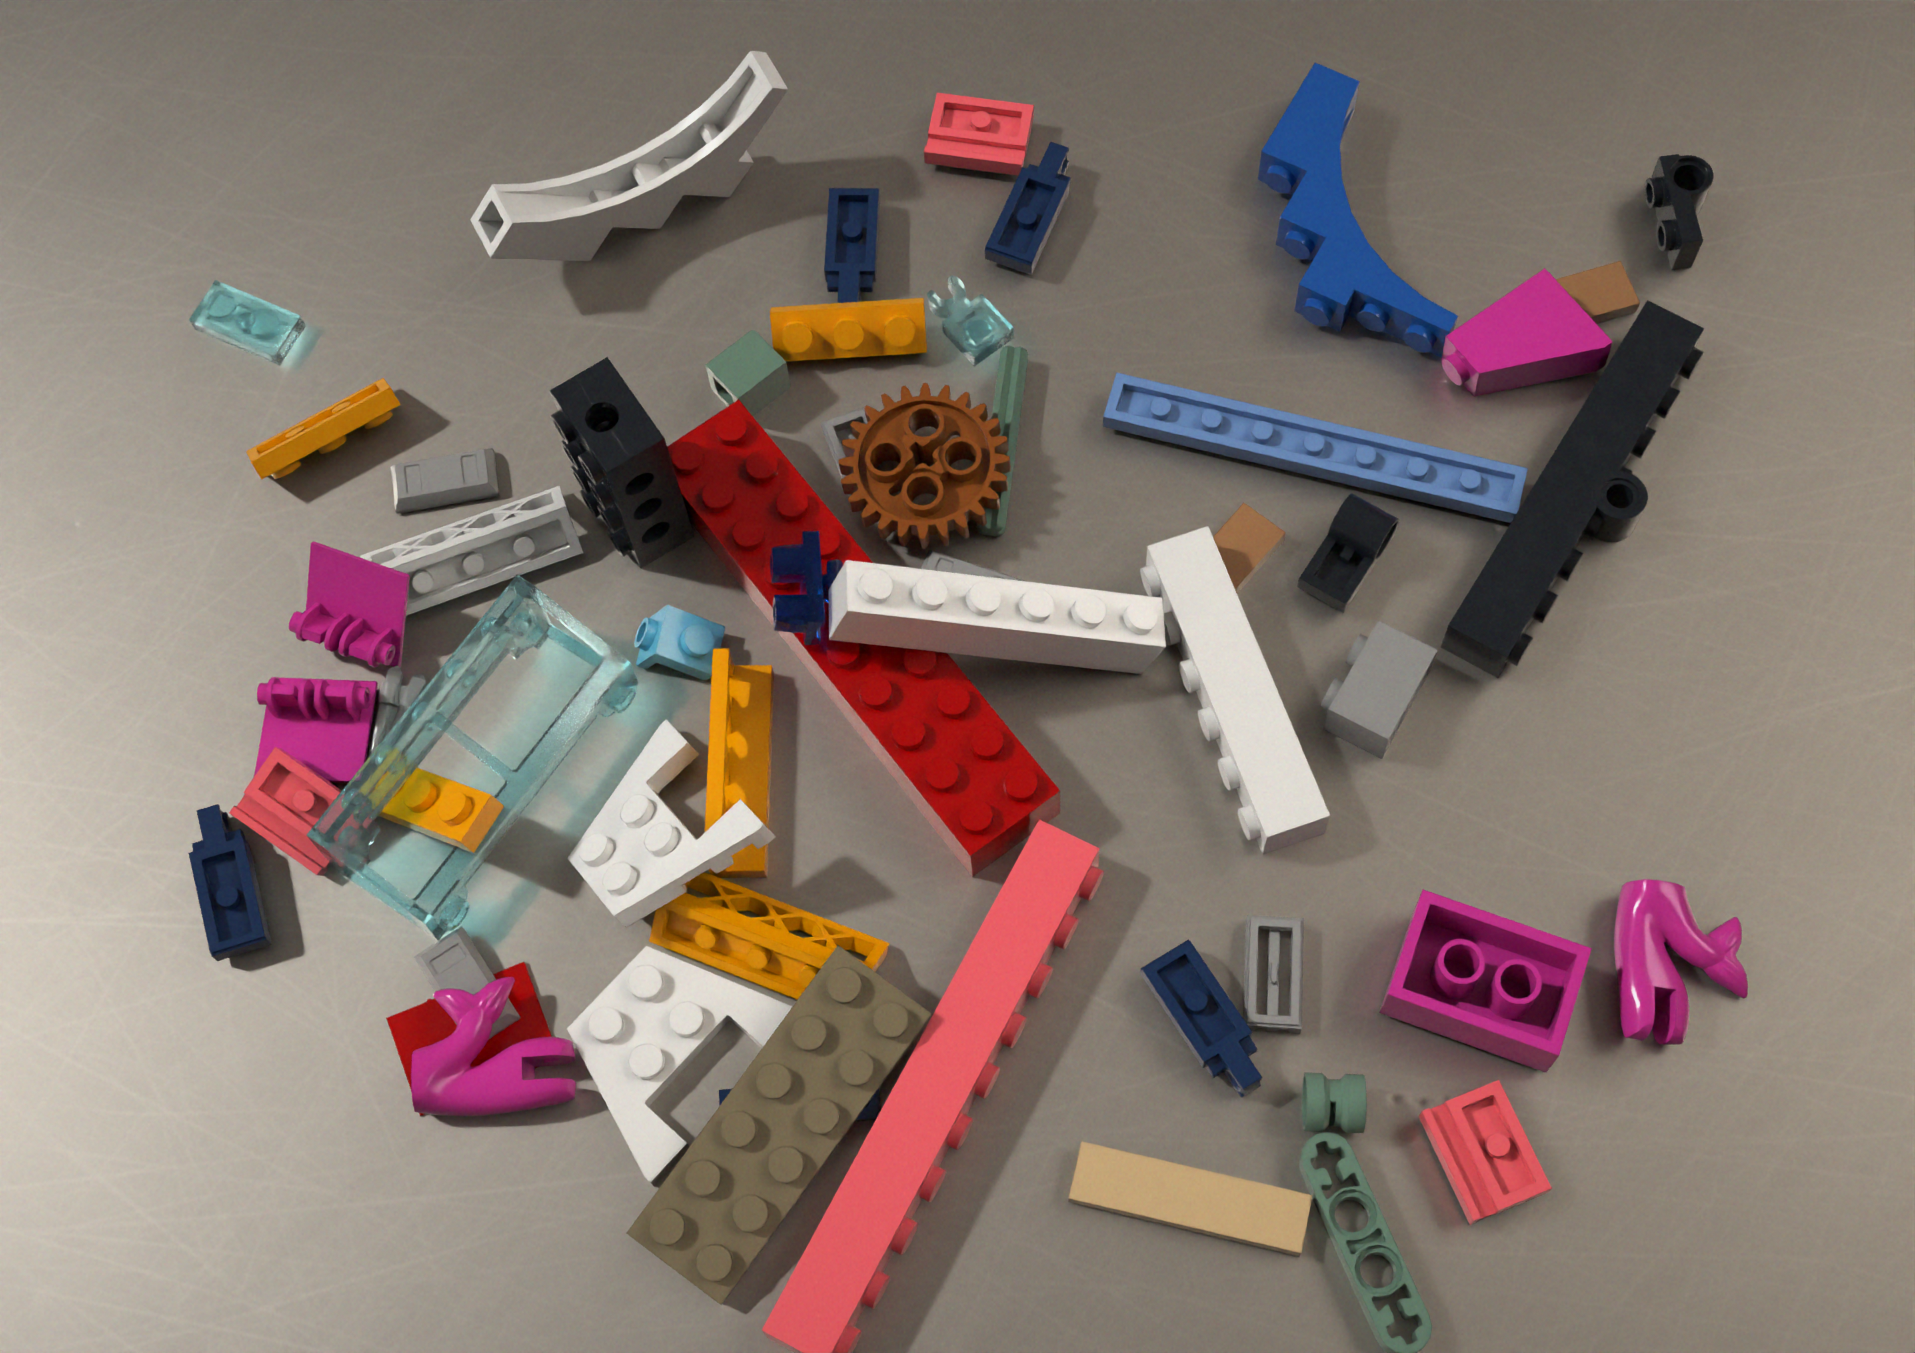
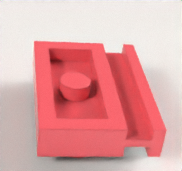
M937 93L928 130V141L924 149L925 163L1019 176L1027 154L1034 119V105Z
M275 747L243 792L245 795L237 806H233L229 813L314 874L324 876L328 870L327 866L334 856L341 852L369 809L282 748Z
M1499 1080L1445 1101L1444 1104L1432 1109L1428 1108L1421 1111L1419 1115L1420 1121L1470 1225L1488 1216L1496 1215L1542 1196L1552 1189Z

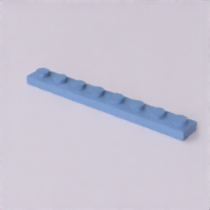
M1117 372L1103 416V427L1509 523L1512 522L1519 510L1528 470L1525 467Z

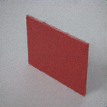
M525 962L493 974L496 980L514 977L515 982L508 998L521 1019L490 1038L481 1052L472 1061L470 1067L484 1063L518 1042L532 1038L552 1037ZM435 998L427 999V1002L386 1018L410 1089L413 1051L449 1037L457 1027L454 1020Z

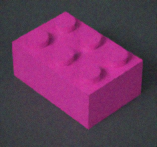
M1423 889L1413 910L1379 1013L1547 1072L1559 1057L1592 948Z

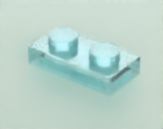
M217 280L214 281L189 318L195 330L279 366L306 327L300 315Z

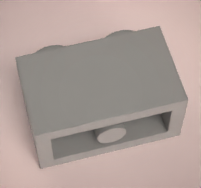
M1378 620L1369 638L1359 634L1345 662L1352 666L1345 681L1335 678L1331 683L1321 704L1322 708L1328 710L1323 730L1383 759L1430 673L1438 650Z

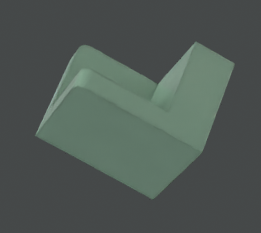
M755 330L749 331L705 365L712 391L727 407L739 399L752 416L764 409L791 386L786 361Z

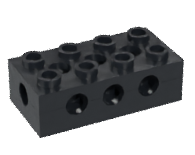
M608 357L551 389L550 393L557 412L550 415L563 438L560 442L573 464L570 468L582 488L580 494L594 517L602 516L609 527L606 532L619 554L624 557L631 553L642 569L695 537L665 438Z

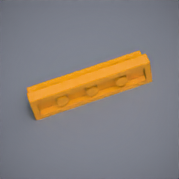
M729 648L713 649L705 832L740 799L769 829L774 671L772 665H734ZM753 844L748 845L731 856L734 864L717 874L711 868L709 869L711 875L719 878H767L768 844L759 849Z
M706 872L686 882L685 885L686 889L689 887L710 897L699 898L685 892L655 910L649 942L796 1000L799 999L838 945L844 950H852L867 956L865 961H859L876 972L886 958L890 944ZM748 910L761 915V917L750 918L737 911ZM800 930L813 937L802 938L789 931Z

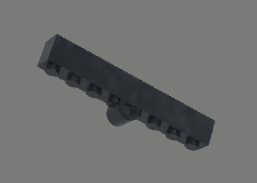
M1647 300L1449 623L1441 648L1499 678L1508 662L1518 666L1533 640V637L1526 634L1533 619L1543 624L1559 596L1551 591L1557 579L1560 577L1568 582L1584 554L1576 550L1583 536L1591 540L1595 537L1601 541L1612 543L1622 541L1633 533L1647 504L1648 493L1643 482L1632 474V470L1625 466L1632 455L1642 459L1657 432L1649 427L1656 415L1663 419L1667 417L1681 392L1673 387L1679 376H1682L1689 380L1704 353V351L1696 348L1704 331L1703 327Z

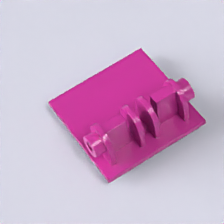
M313 541L310 546L306 611L303 613L296 611L292 615L289 622V630L294 632L296 638L300 641L310 640L318 644L324 642L326 650L334 652L339 649L340 655L345 657L351 655L368 661L370 666L378 667L380 664L393 667L399 666L400 668L410 575Z
M271 677L268 683H260L257 689V701L259 705H266L254 776L273 749L278 747L331 783L362 784L377 692V681Z

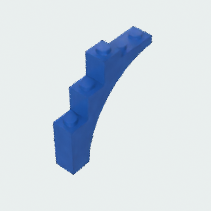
M1314 63L1262 149L1258 180L1266 183L1272 190L1293 195L1280 216L1276 245L1284 248L1293 257L1312 261L1298 285L1294 312L1303 315L1307 321L1314 325L1328 326L1339 332L1342 330L1348 317L1358 320L1362 326L1369 330L1383 331L1405 341L1409 347L1416 351L1429 352L1442 358L1445 337L1454 331L1458 316L1423 297L1393 273L1370 246L1350 209L1342 181L1340 144L1355 111L1360 81Z

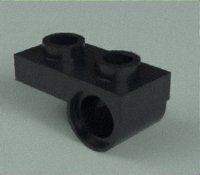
M1679 154L1659 156L1652 177L1647 178L1645 182L1647 206L1650 209L1655 208L1658 219L1656 228L1657 244L1660 251H1666L1671 270L1691 268L1703 242L1697 215L1700 213L1712 185L1714 174L1711 166L1697 156H1680Z
M1351 493L1334 517L1328 535L1299 577L1297 587L1344 613L1397 532L1399 519Z

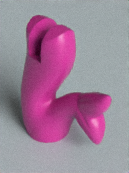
M1652 879L1626 882L1620 891L1614 928V955L1622 1031L1625 1038L1643 1041L1649 1036L1653 1028V1035L1658 1044L1680 1045L1684 1042L1687 1035L1690 1005L1685 984L1670 959L1664 943L1666 942L1679 956L1690 964L1702 968L1714 982L1737 996L1746 998L1748 995L1747 976L1742 964L1736 957L1742 942L1741 923L1737 917H1733L1708 935L1704 934L1695 921L1684 886Z
M505 977L494 980L485 985L476 994L455 988L438 990L433 994V997L457 1023V1027L449 1037L413 1051L411 1091L414 1111L444 1116H483L531 1110L569 1102L575 1099L576 1081L567 1078L535 1079V1067L557 1066L574 1062L573 1042L559 1037L532 1038L506 1048L478 1066L470 1067L472 1061L487 1043L492 1031V1025L500 1017L515 979L514 977Z

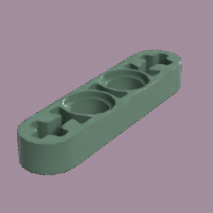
M1330 1132L1318 1133L1308 1139L1300 1153V1172L1310 1195H1313L1312 1200L1376 1341L1385 1352L1418 1353L1425 1347L1431 1337L1432 1324L1428 1311L1352 1147L1346 1139L1338 1134ZM1324 1147L1328 1155L1338 1153L1341 1157V1160L1335 1167V1173L1340 1184H1344L1350 1178L1355 1185L1341 1188L1329 1199L1323 1193V1191L1330 1190L1333 1185L1328 1171L1325 1168L1315 1170L1311 1164L1318 1155L1317 1148ZM1353 1200L1362 1204L1368 1215L1367 1226L1357 1232H1350L1341 1228L1335 1218V1208L1339 1203ZM1372 1255L1382 1256L1387 1259L1392 1265L1394 1272L1391 1284L1383 1288H1375L1368 1285L1361 1277L1360 1266L1362 1260ZM1399 1289L1404 1291L1406 1298L1399 1299L1395 1304L1404 1320L1414 1318L1417 1322L1418 1328L1411 1334L1412 1344H1406L1401 1336L1391 1338L1387 1329L1395 1322L1392 1311L1388 1304L1380 1311H1377L1373 1301L1388 1299Z

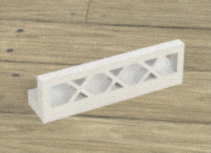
M557 486L360 555V558L410 575L407 616L583 553L561 488Z

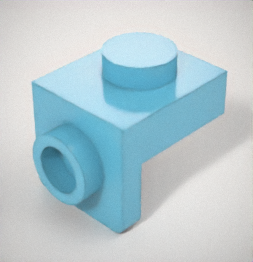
M666 605L651 617L644 618L637 630L634 645L640 650L636 666L648 669L655 663H659L699 679L707 680L712 676L713 649H720L725 626Z

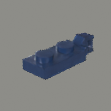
M1050 142L1039 167L1029 164L1027 168L1022 167L985 246V259L1032 275L1069 195L1071 177L1065 176L1069 166V161L1067 160L1068 147Z
M829 188L824 273L827 282V292H838L837 303L861 302V292H873L877 274L880 215L879 188Z
M219 804L196 810L203 840L192 843L193 852L188 854L211 957L216 961H220L272 945L250 845L246 841L244 832L241 829L232 831L228 814L220 809Z
M1188 939L1141 968L1140 975L1202 1068L1206 1067L1212 1078L1224 1072L1226 1078L1241 1098L1259 1088L1262 1076L1249 1058V1056L1257 1052V1047L1251 1039L1252 1031L1191 941Z

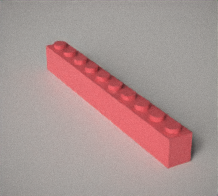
M1040 819L1038 820L763 1326L762 1331L768 1339L793 1353H852L861 1335V1330L855 1327L865 1306L874 1309L882 1298L890 1280V1276L883 1273L894 1252L903 1255L910 1245L918 1227V1223L912 1220L913 1215L922 1199L931 1202L938 1192L946 1174V1170L939 1166L950 1147L959 1150L965 1141L973 1123V1118L967 1116L974 1100L977 1095L986 1099L992 1090L1000 1072V1067L994 1065L1004 1045L1012 1049L1016 1044L1027 1020V1017L1021 1015L1030 995L1038 999L1043 993L1053 971V968L1047 965L1056 946L1063 950L1067 947L1079 922L1078 918L1073 917L1082 898L1091 901L1101 883L1104 871L1098 868L1100 848Z

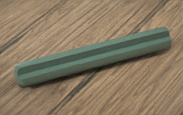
M1005 346L1000 352L991 419L998 418L1000 421L1001 433L998 436L1007 437L1009 451L1004 455L1010 456L1011 471L1004 473L1008 479V491L996 492L999 496L1000 508L995 510L983 507L986 513L987 524L985 526L977 524V530L982 535L997 537L1003 535L1006 529L1028 365V352L1023 347Z

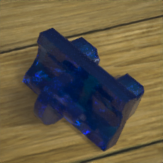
M803 531L800 544L772 547L770 554L771 582H800L801 594L774 595V631L803 633L804 645L821 644L820 628L825 626L824 602L829 603V588L843 566L841 560H830L826 563L827 574L822 575L819 531Z

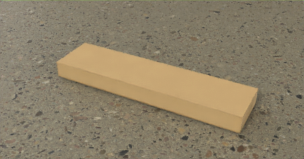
M1081 1141L1068 1202L1300 1257L1313 1195Z

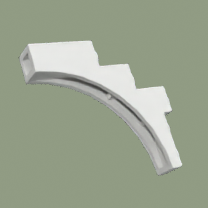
M750 51L729 79L699 108L670 130L632 152L603 165L575 174L532 183L492 184L470 220L490 258L591 261L612 227L661 229L683 195L730 197L754 163L747 152L748 147L784 97L788 88L766 52Z

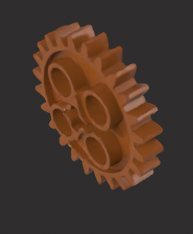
M923 383L920 395L912 397L906 386H902L901 400L894 402L887 394H882L884 409L880 412L866 405L864 412L868 423L851 422L852 434L856 439L842 440L844 454L848 457L839 459L841 474L845 475L841 479L844 494L851 495L848 501L852 512L862 511L861 519L863 526L868 528L879 521L878 531L880 538L883 540L890 536L894 530L898 531V538L902 547L906 546L912 535H918L922 549H927L931 535L937 534L943 545L948 546L950 540L949 531L954 529L964 538H968L967 522L970 520L985 526L987 520L983 507L995 510L1000 508V500L996 492L1008 491V479L1004 473L1011 471L1010 456L1004 455L1009 451L1007 437L998 436L1001 433L998 418L987 420V405L982 403L970 410V394L964 392L956 401L951 400L949 385H945L938 396H931L928 383ZM923 427H934L937 429L930 436L921 437L915 435V432ZM953 435H958V436H959V437L952 438L951 440H949ZM962 459L974 462L971 467L964 470H956L951 467L954 462ZM884 461L900 463L891 471L885 472L876 469ZM901 490V492L896 496L890 495L891 493H896ZM921 494L936 496L935 500L927 505L913 503V500Z

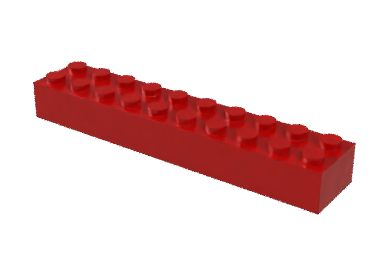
M739 399L667 446L692 525L972 877L1030 836L1039 819L1048 823L1060 814L1059 788L948 653L829 640L830 586L846 560L873 562Z

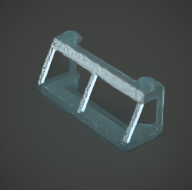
M516 575L306 836L337 872L439 941L447 930L452 931L458 927L468 913L469 903L466 901L468 889L465 885L599 714L603 717H609L615 712L622 713L630 706L635 698L637 685L639 684L631 663L536 586ZM547 612L602 656L553 626ZM547 638L595 667V669L516 769H510L455 726L453 722L507 654L517 660L530 648L535 647L539 650ZM445 733L505 780L504 785L494 796L504 805V808L474 853L455 846L416 897L409 898L367 866L371 861L369 858L371 846L381 831L374 820Z

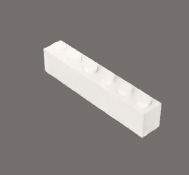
M1206 526L1147 546L1146 567L1140 568L1144 588L1148 596L1160 597L1163 600L1165 639L1168 645L1177 643L1183 661L1178 663L1183 684L1188 693L1197 692L1203 709L1198 710L1201 728L1208 741L1215 739L1223 756V758L1218 759L1219 771L1228 790L1236 788L1243 805L1242 808L1238 809V816L1247 839L1252 840L1256 838L1262 854L1324 834L1330 818L1329 811L1209 527Z
M851 560L845 561L829 588V640L1142 674L1166 648L1163 600L1160 597Z

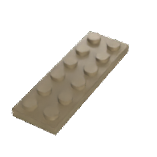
M838 945L626 1234L722 1305L924 1027L932 1013Z

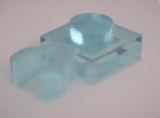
M951 275L947 278L948 289L954 296L945 300L939 298L933 290L927 292L928 306L934 315L940 318H947L942 321L943 333L975 367L1014 339V327L983 294L969 301L966 298L964 283L958 277Z

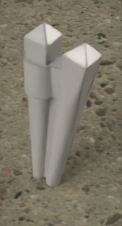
M399 666L387 670L385 682H382L377 704L380 707L367 764H376L378 768H381L387 758L390 757L427 687L423 673L413 675L409 685L403 686L401 683L404 676Z

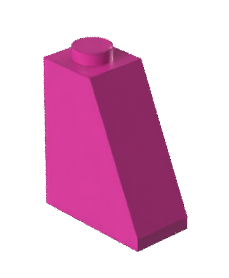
M1544 268L1446 335L1442 354V366L1453 383L1459 386L1463 384L1476 397L1597 372L1606 365L1613 341Z

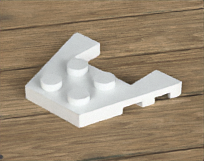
M667 719L658 727L568 856V860L612 915L625 927L630 926L687 892L685 883L711 868L717 874L734 864L731 857L733 854L750 844L759 849L776 837L741 799L699 839L689 831L660 798L658 793L688 766L699 753Z
M645 946L573 1021L567 1030L644 1177L650 1184L655 1186L685 1154L689 1145L660 1119L649 1106L729 1021H732L756 1044L763 1048L793 1006Z

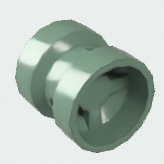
M1304 1072L1302 1084L1303 1130L1322 1132L1328 1126H1339L1346 1133H1364L1367 1107L1365 1076L1363 1074H1345L1341 1079H1328L1323 1073Z

